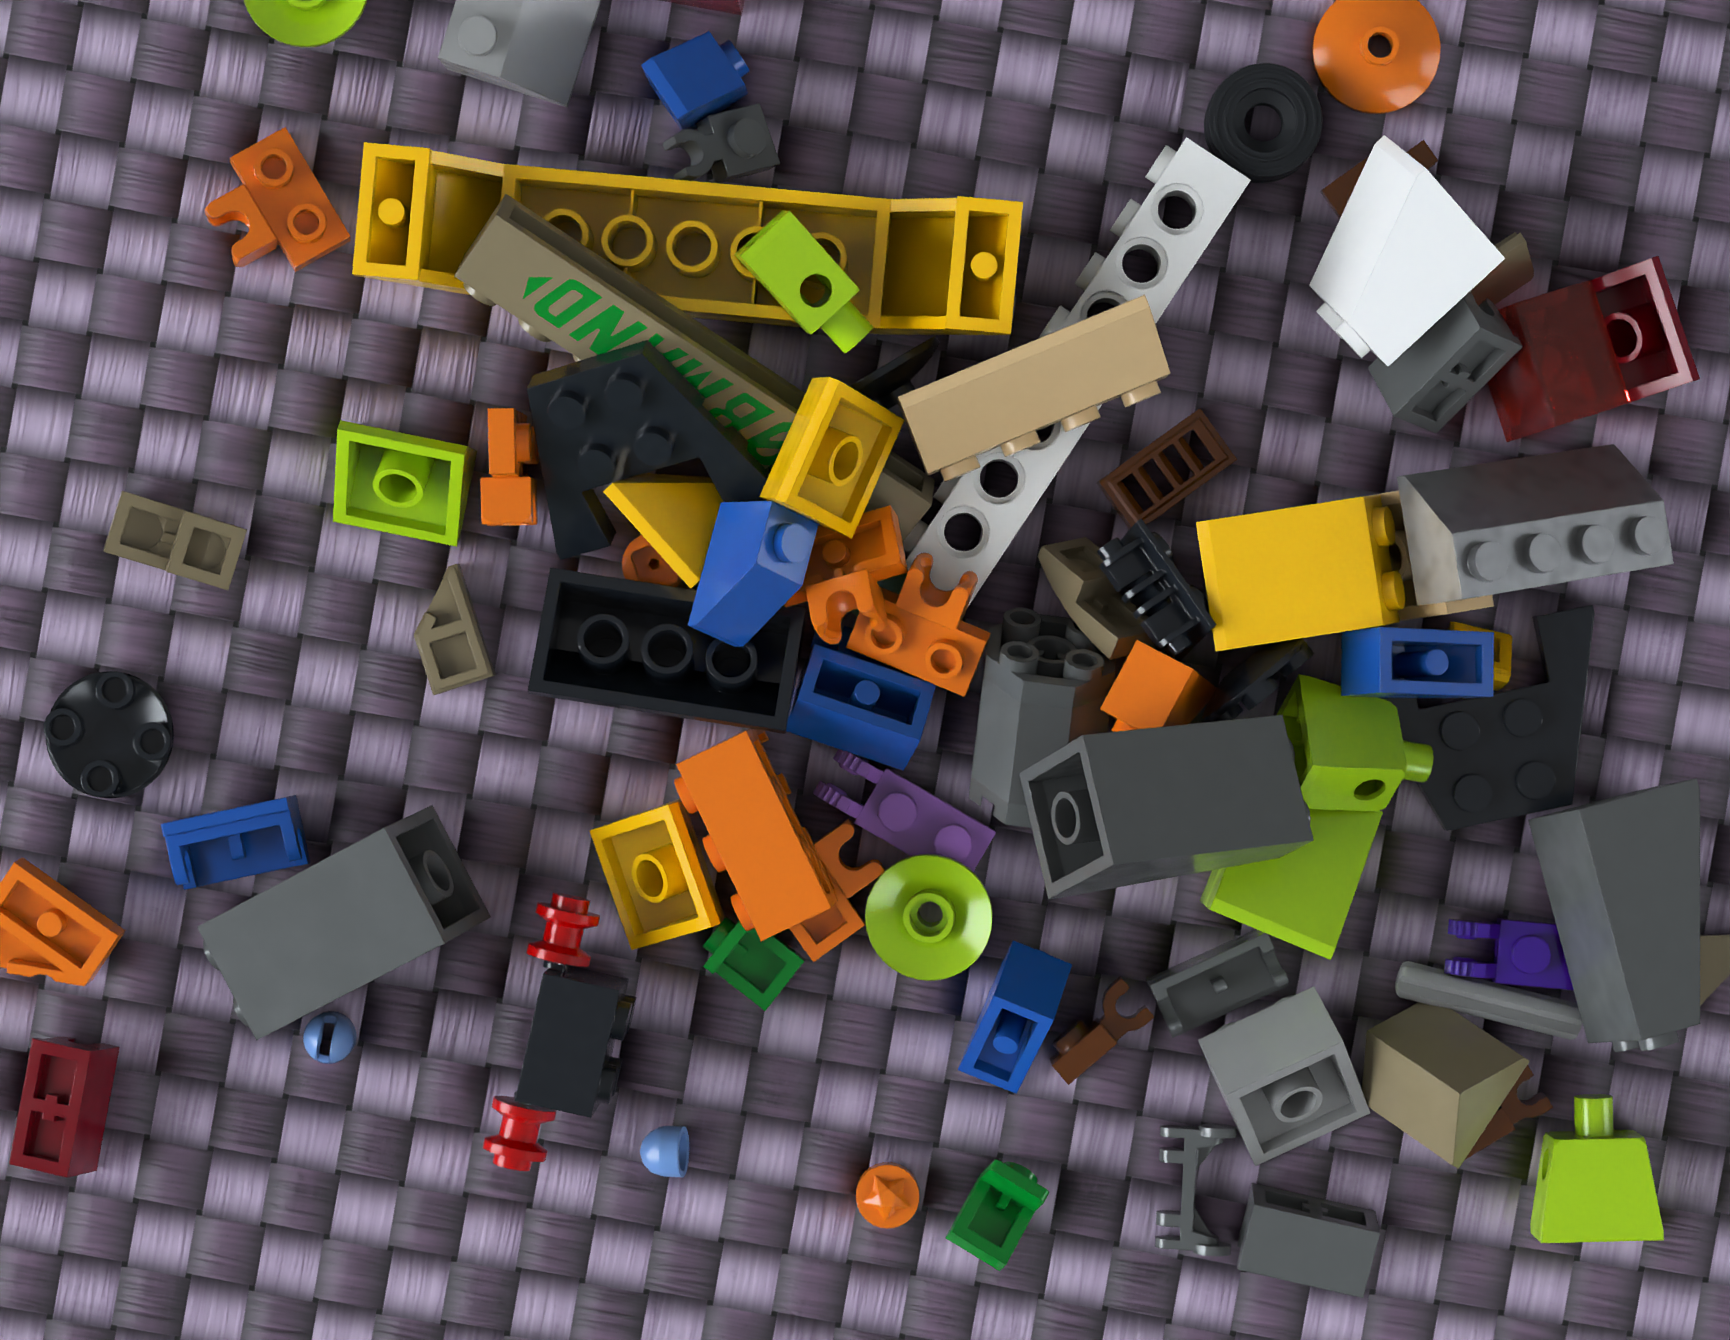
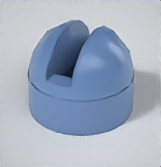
M335 1011L323 1012L311 1019L305 1027L303 1034L304 1047L307 1053L320 1063L332 1064L339 1062L347 1057L355 1046V1027L351 1020L342 1013ZM325 1023L335 1024L329 1055L320 1052Z
M661 1126L651 1131L644 1138L640 1148V1155L643 1164L650 1172L663 1177L685 1176L689 1162V1135L685 1126Z

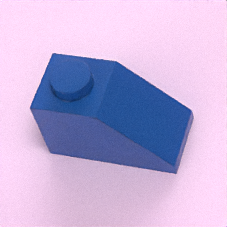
M710 31L651 57L641 64L649 84L681 131L685 129L695 130L697 128L695 123L709 115L722 112L748 94L746 85L741 77L750 72L745 61L729 39L718 45Z
M774 501L721 502L688 626L734 647H743L803 585L819 524Z
M1376 627L1341 632V696L1381 698L1493 697L1494 632Z
M1013 940L990 988L958 1070L1017 1094L1054 1021L1072 964Z

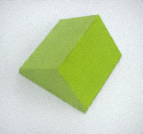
M340 420L337 428L333 522L457 547L477 450L465 445Z

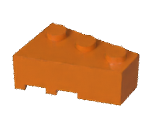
M749 728L676 764L681 776L674 779V783L686 810L690 814L699 811L709 832V835L703 837L702 841L712 865L718 873L727 870L737 890V893L730 898L741 925L746 931L755 928L760 940L763 941L831 909L838 900L806 827L802 828L787 797L792 792L786 778L782 773L776 774L762 743L769 740L766 731Z

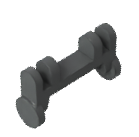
M1200 1124L1199 1127L1181 1125L1160 1126V1136L1184 1138V1148H1159L1160 1162L1183 1164L1181 1211H1156V1225L1179 1227L1180 1236H1155V1247L1193 1251L1194 1254L1204 1256L1231 1255V1244L1220 1242L1219 1237L1210 1232L1195 1207L1197 1168L1216 1145L1223 1143L1224 1138H1236V1126L1225 1124Z

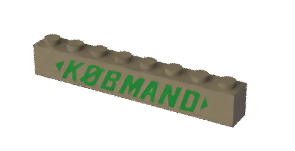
M505 194L464 254L455 273V277L463 282L466 291L483 304L489 306L499 305L517 317L520 326L528 334L543 342H550L552 340L572 353L575 362L648 340L705 397L702 405L725 428L733 426L749 442L747 450L765 469L770 465L773 466L805 393ZM891 451L864 513L891 505L898 515L902 541L904 542L932 505L935 479L927 476L926 473Z

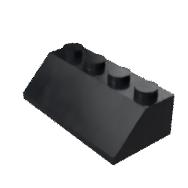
M550 568L528 694L785 734L797 679L805 630L806 607L795 605L785 607L783 605L743 647H734L688 626L697 590Z

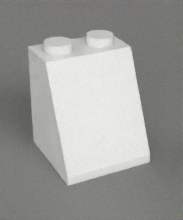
M1384 135L1373 146L1309 286L1325 302L1316 312L1360 358H1363L1371 350L1384 364L1389 366L1505 258L1432 174Z

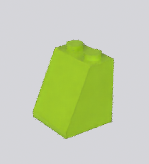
M1309 809L1311 817L1310 827L1314 841L1280 858L1212 870L1200 902L1211 911L1331 960L1383 814L1382 811Z

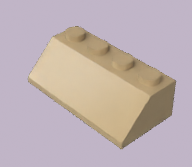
M1143 295L898 396V406L927 476L940 471L944 482H947L980 468L981 466L976 456L1000 446L1005 457L1039 444L1041 441L1036 431L1061 422L1064 431L1068 432L1101 418L1097 406L1121 396L1124 406L1128 407L1161 393L1157 381L1166 378L1170 374V370L1146 296Z

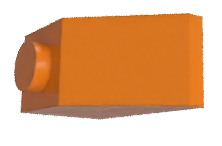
M1136 640L1100 709L1116 719L1111 730L1113 732L1190 724L1205 707L1217 688L1189 666Z

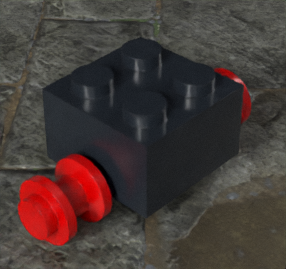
M553 892L551 903L537 902L535 912L546 920L542 940L528 943L526 953L543 959V967L548 969L542 976L517 1091H515L514 1097L494 1096L492 1108L503 1115L499 1134L485 1137L483 1149L494 1153L492 1163L503 1168L530 1171L532 1162H544L548 1151L537 1143L540 1124L554 1121L557 1110L591 1118L600 1103L610 1104L611 1097L615 1095L623 1059L612 1057L615 1039L624 1041L625 1034L629 1033L637 997L626 995L628 978L579 968L589 967L591 956L580 948L584 929L598 926L600 915L588 911L590 900Z

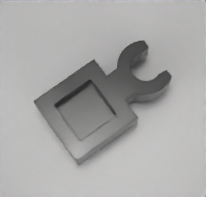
M760 103L709 115L695 123L697 130H682L662 143L665 151L681 148L690 156L691 166L674 174L673 176L676 180L694 181L711 169L715 182L722 183L768 171L780 164Z

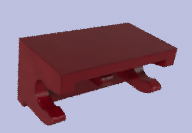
M73 1037L32 1038L9 1161L10 1165L66 1178L97 1171L119 1046L105 1043L79 1044L75 1043L76 1038Z

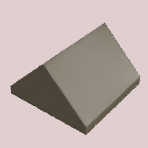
M1418 1002L1367 1030L1362 1092L1369 1108L1459 1169L1530 1061L1452 1009Z

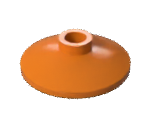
M1336 0L1324 13L1316 28L1312 55L1315 71L1320 82L1335 100L1347 108L1361 113L1385 114L1410 105L1425 92L1437 72L1441 46L1435 22L1418 0ZM1376 35L1385 37L1391 45L1390 54L1382 58L1372 55L1368 49L1369 39Z

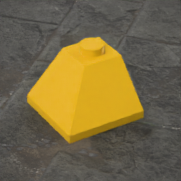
M644 473L613 482L603 491L688 587L691 589L697 586L700 581L719 506L723 502L711 477Z

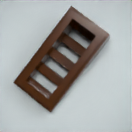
M1199 408L1096 484L1127 527L1131 529L1141 518L1146 525L1151 523L1235 462L1237 458L1201 408ZM1192 429L1214 458V461L1206 467L1203 466L1182 437ZM1171 444L1194 474L1185 482L1162 452ZM1150 459L1153 460L1174 489L1165 496H1163L1142 467ZM1129 474L1133 475L1153 503L1145 511L1142 510L1121 481Z

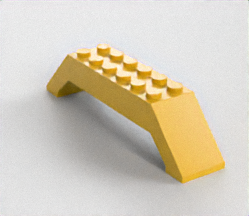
M364 142L352 269L354 276L470 295L464 288L463 282L455 277V273L464 254L505 194H507L690 317L800 327L734 255L778 213L786 210L791 211L860 289L849 301L873 326L869 334L1011 335L1023 202L957 196V198L886 199L510 165L433 151L430 148ZM813 274L802 282L800 292L813 304L823 297L825 286Z

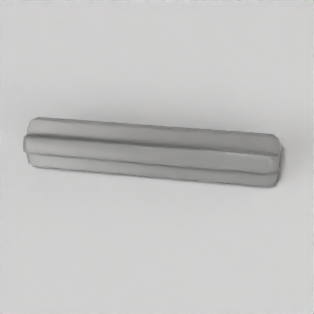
M1410 961L1402 963L1396 977L1395 990L1400 998L1450 1008L1456 1012L1569 1040L1577 1038L1583 1024L1578 1004L1575 1002L1474 977L1446 974L1442 969Z

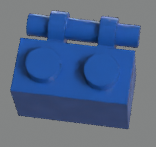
M843 626L841 630L842 638L839 643L834 645L823 641L815 630L810 644L812 650L799 675L786 731L904 771L921 740L936 685L846 648L853 630L851 627Z

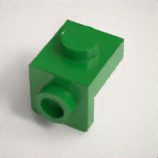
M728 917L724 918L702 946L712 954L703 967L712 974L716 972L764 1011L767 1010L805 961V958L774 935L761 941L755 928L746 931L740 921L735 924Z
M994 1160L979 1175L945 1238L1000 1271L1007 1265L1033 1214L1044 1204L1049 1191L1037 1184V1177L1024 1166L1014 1162L1003 1163L999 1160Z

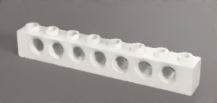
M1187 137L1178 151L1166 145L1145 176V178L1155 184L1142 205L1133 199L1129 200L1110 229L1112 233L1120 237L1107 258H1104L1097 252L1094 253L1075 282V285L1083 289L1084 293L1071 312L1060 305L1039 338L1087 319V311L1094 304L1105 302L1116 307L1143 295L1146 296L1156 324L1251 180ZM1170 196H1177L1186 200L1193 213L1191 224L1181 229H1173L1166 226L1158 214L1159 202ZM1136 249L1149 252L1157 262L1156 277L1144 283L1129 279L1122 267L1124 255ZM1061 422L1052 425L1051 435L1046 441L1007 457L1004 456L999 446L976 456L981 466L980 468L947 482L943 481L933 498L943 504L930 525L920 520L903 542L905 556L908 557L906 560L908 571L917 555L929 553L934 561L930 572L931 582L936 588L943 591L954 589L965 572L973 571L978 577V582L969 602L970 605L1090 423L1068 432L1064 431ZM1000 461L1007 463L1013 468L1017 476V484L1015 490L1010 495L997 498L990 496L983 490L980 483V473L987 464ZM965 514L972 516L981 526V540L972 550H955L945 539V525L956 515Z

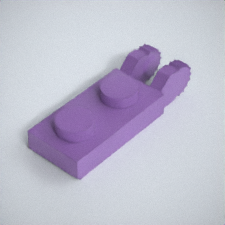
M840 749L837 750L833 759L839 763V766L855 776L860 775L875 783V788L865 805L847 796L844 790L832 783L826 784L822 781H819L813 792L814 795L856 818L855 824L910 856L920 854L942 855L959 861L974 872L995 836V830L886 767L883 771L855 754Z

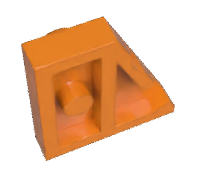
M23 857L13 863L0 883V967L7 968V973L27 977L41 974L51 977L56 982L86 986L94 979L126 931Z

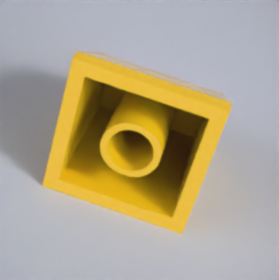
M1381 495L1362 496L1196 522L1209 612L1216 623V626L1212 629L1215 651L1378 627L1400 622L1398 610L1403 609L1405 606V590L1400 573L1392 571L1388 546L1393 545L1395 542V525L1389 507H1382Z

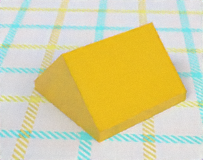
M831 377L812 378L759 497L767 501H774L821 526L852 539L905 420L837 379Z
M681 799L589 830L631 950L721 924L725 916L688 811Z

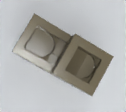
M122 490L103 552L229 590L247 529Z
M1087 537L1041 547L1038 558L1056 596L1079 629L1109 660L1128 656L1136 640L1155 648L1154 643L1140 625L1149 617L1145 615L1137 620L1135 619L1133 613L1138 608L1131 602L1126 604L1121 599L1123 595L1116 591L1104 572L1099 568L1103 560L1097 553L1100 549Z

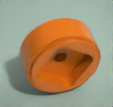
M643 535L635 538L627 546L622 558V571L625 579L677 587L682 579Z
M882 1162L868 1168L858 1181L856 1188L857 1207L864 1219L874 1226L887 1229L899 1227L908 1222L918 1208L919 1186L917 1180L906 1167L898 1163Z

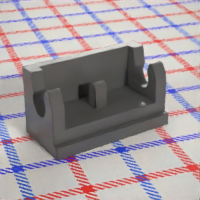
M1469 292L1391 365L1387 366L1377 358L1368 369L1394 417L1437 433L1523 346L1518 337L1512 334L1501 312L1493 302L1486 298L1478 306L1474 296Z
M1255 929L1146 979L1172 1038L1288 986L1289 979L1276 957L1275 947L1269 934Z
M1251 1183L1237 1247H1241L1237 1262L1238 1270L1363 1298L1380 1236L1376 1211Z

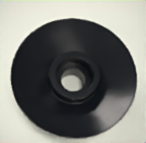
M934 336L850 387L874 402L878 401L884 408H892L898 404V396L915 390L911 380L933 356L940 343L938 337Z

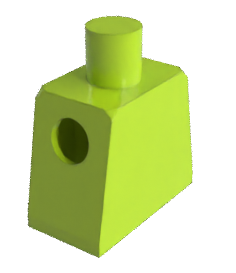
M782 210L734 254L806 333L811 335L821 327L844 354L856 346L873 329L868 320L849 301L860 289L791 211ZM814 274L825 286V292L819 301L811 304L800 292V287L808 276Z
M1298 674L1277 715H1283L1288 738L1293 744L1295 751L1294 763L1303 799L1309 809L1378 812L1387 807L1403 779L1421 783L1427 781L1433 766V749L1427 744L1403 740L1398 710L1395 705L1378 697L1341 696V686Z
M1575 1095V1131L1545 1132L1543 1137L1530 1223L1531 1234L1540 1243L1664 1240V1230L1645 1138L1635 1130H1614L1612 1095Z

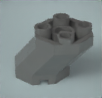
M1018 607L1006 611L1003 615V622L990 627L988 631L991 635L985 653L969 799L981 807L983 796L994 804L993 816L1005 825L1032 828L1019 773L1082 735L1107 733L1109 715L1100 708L1114 683L1116 659L1109 660L1085 636L1072 618L1038 614L1031 609Z

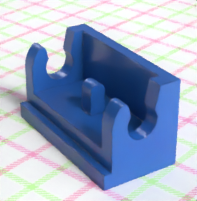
M296 795L161 824L176 885L183 884L184 890L311 863Z

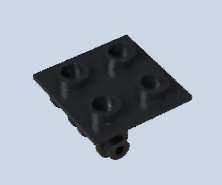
M1142 518L1131 527L1121 540L1117 537L1097 551L1103 560L1099 568L1104 572L1117 592L1123 591L1125 594L1121 598L1125 604L1131 602L1138 608L1133 613L1135 619L1137 620L1145 615L1149 617L1140 625L1158 651L1164 650L1169 657L1180 662L1216 626V623L1210 616L1208 601L1197 587L1188 585L1173 564L1174 557L1167 542L1158 533L1151 532Z

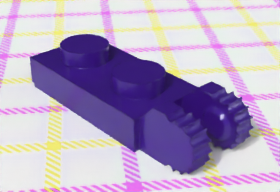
M1497 918V923L1449 919L1448 934H1453L1457 938L1495 939L1493 962L1476 961L1474 958L1460 956L1445 959L1444 973L1466 977L1492 978V982L1499 984L1574 990L1556 923Z

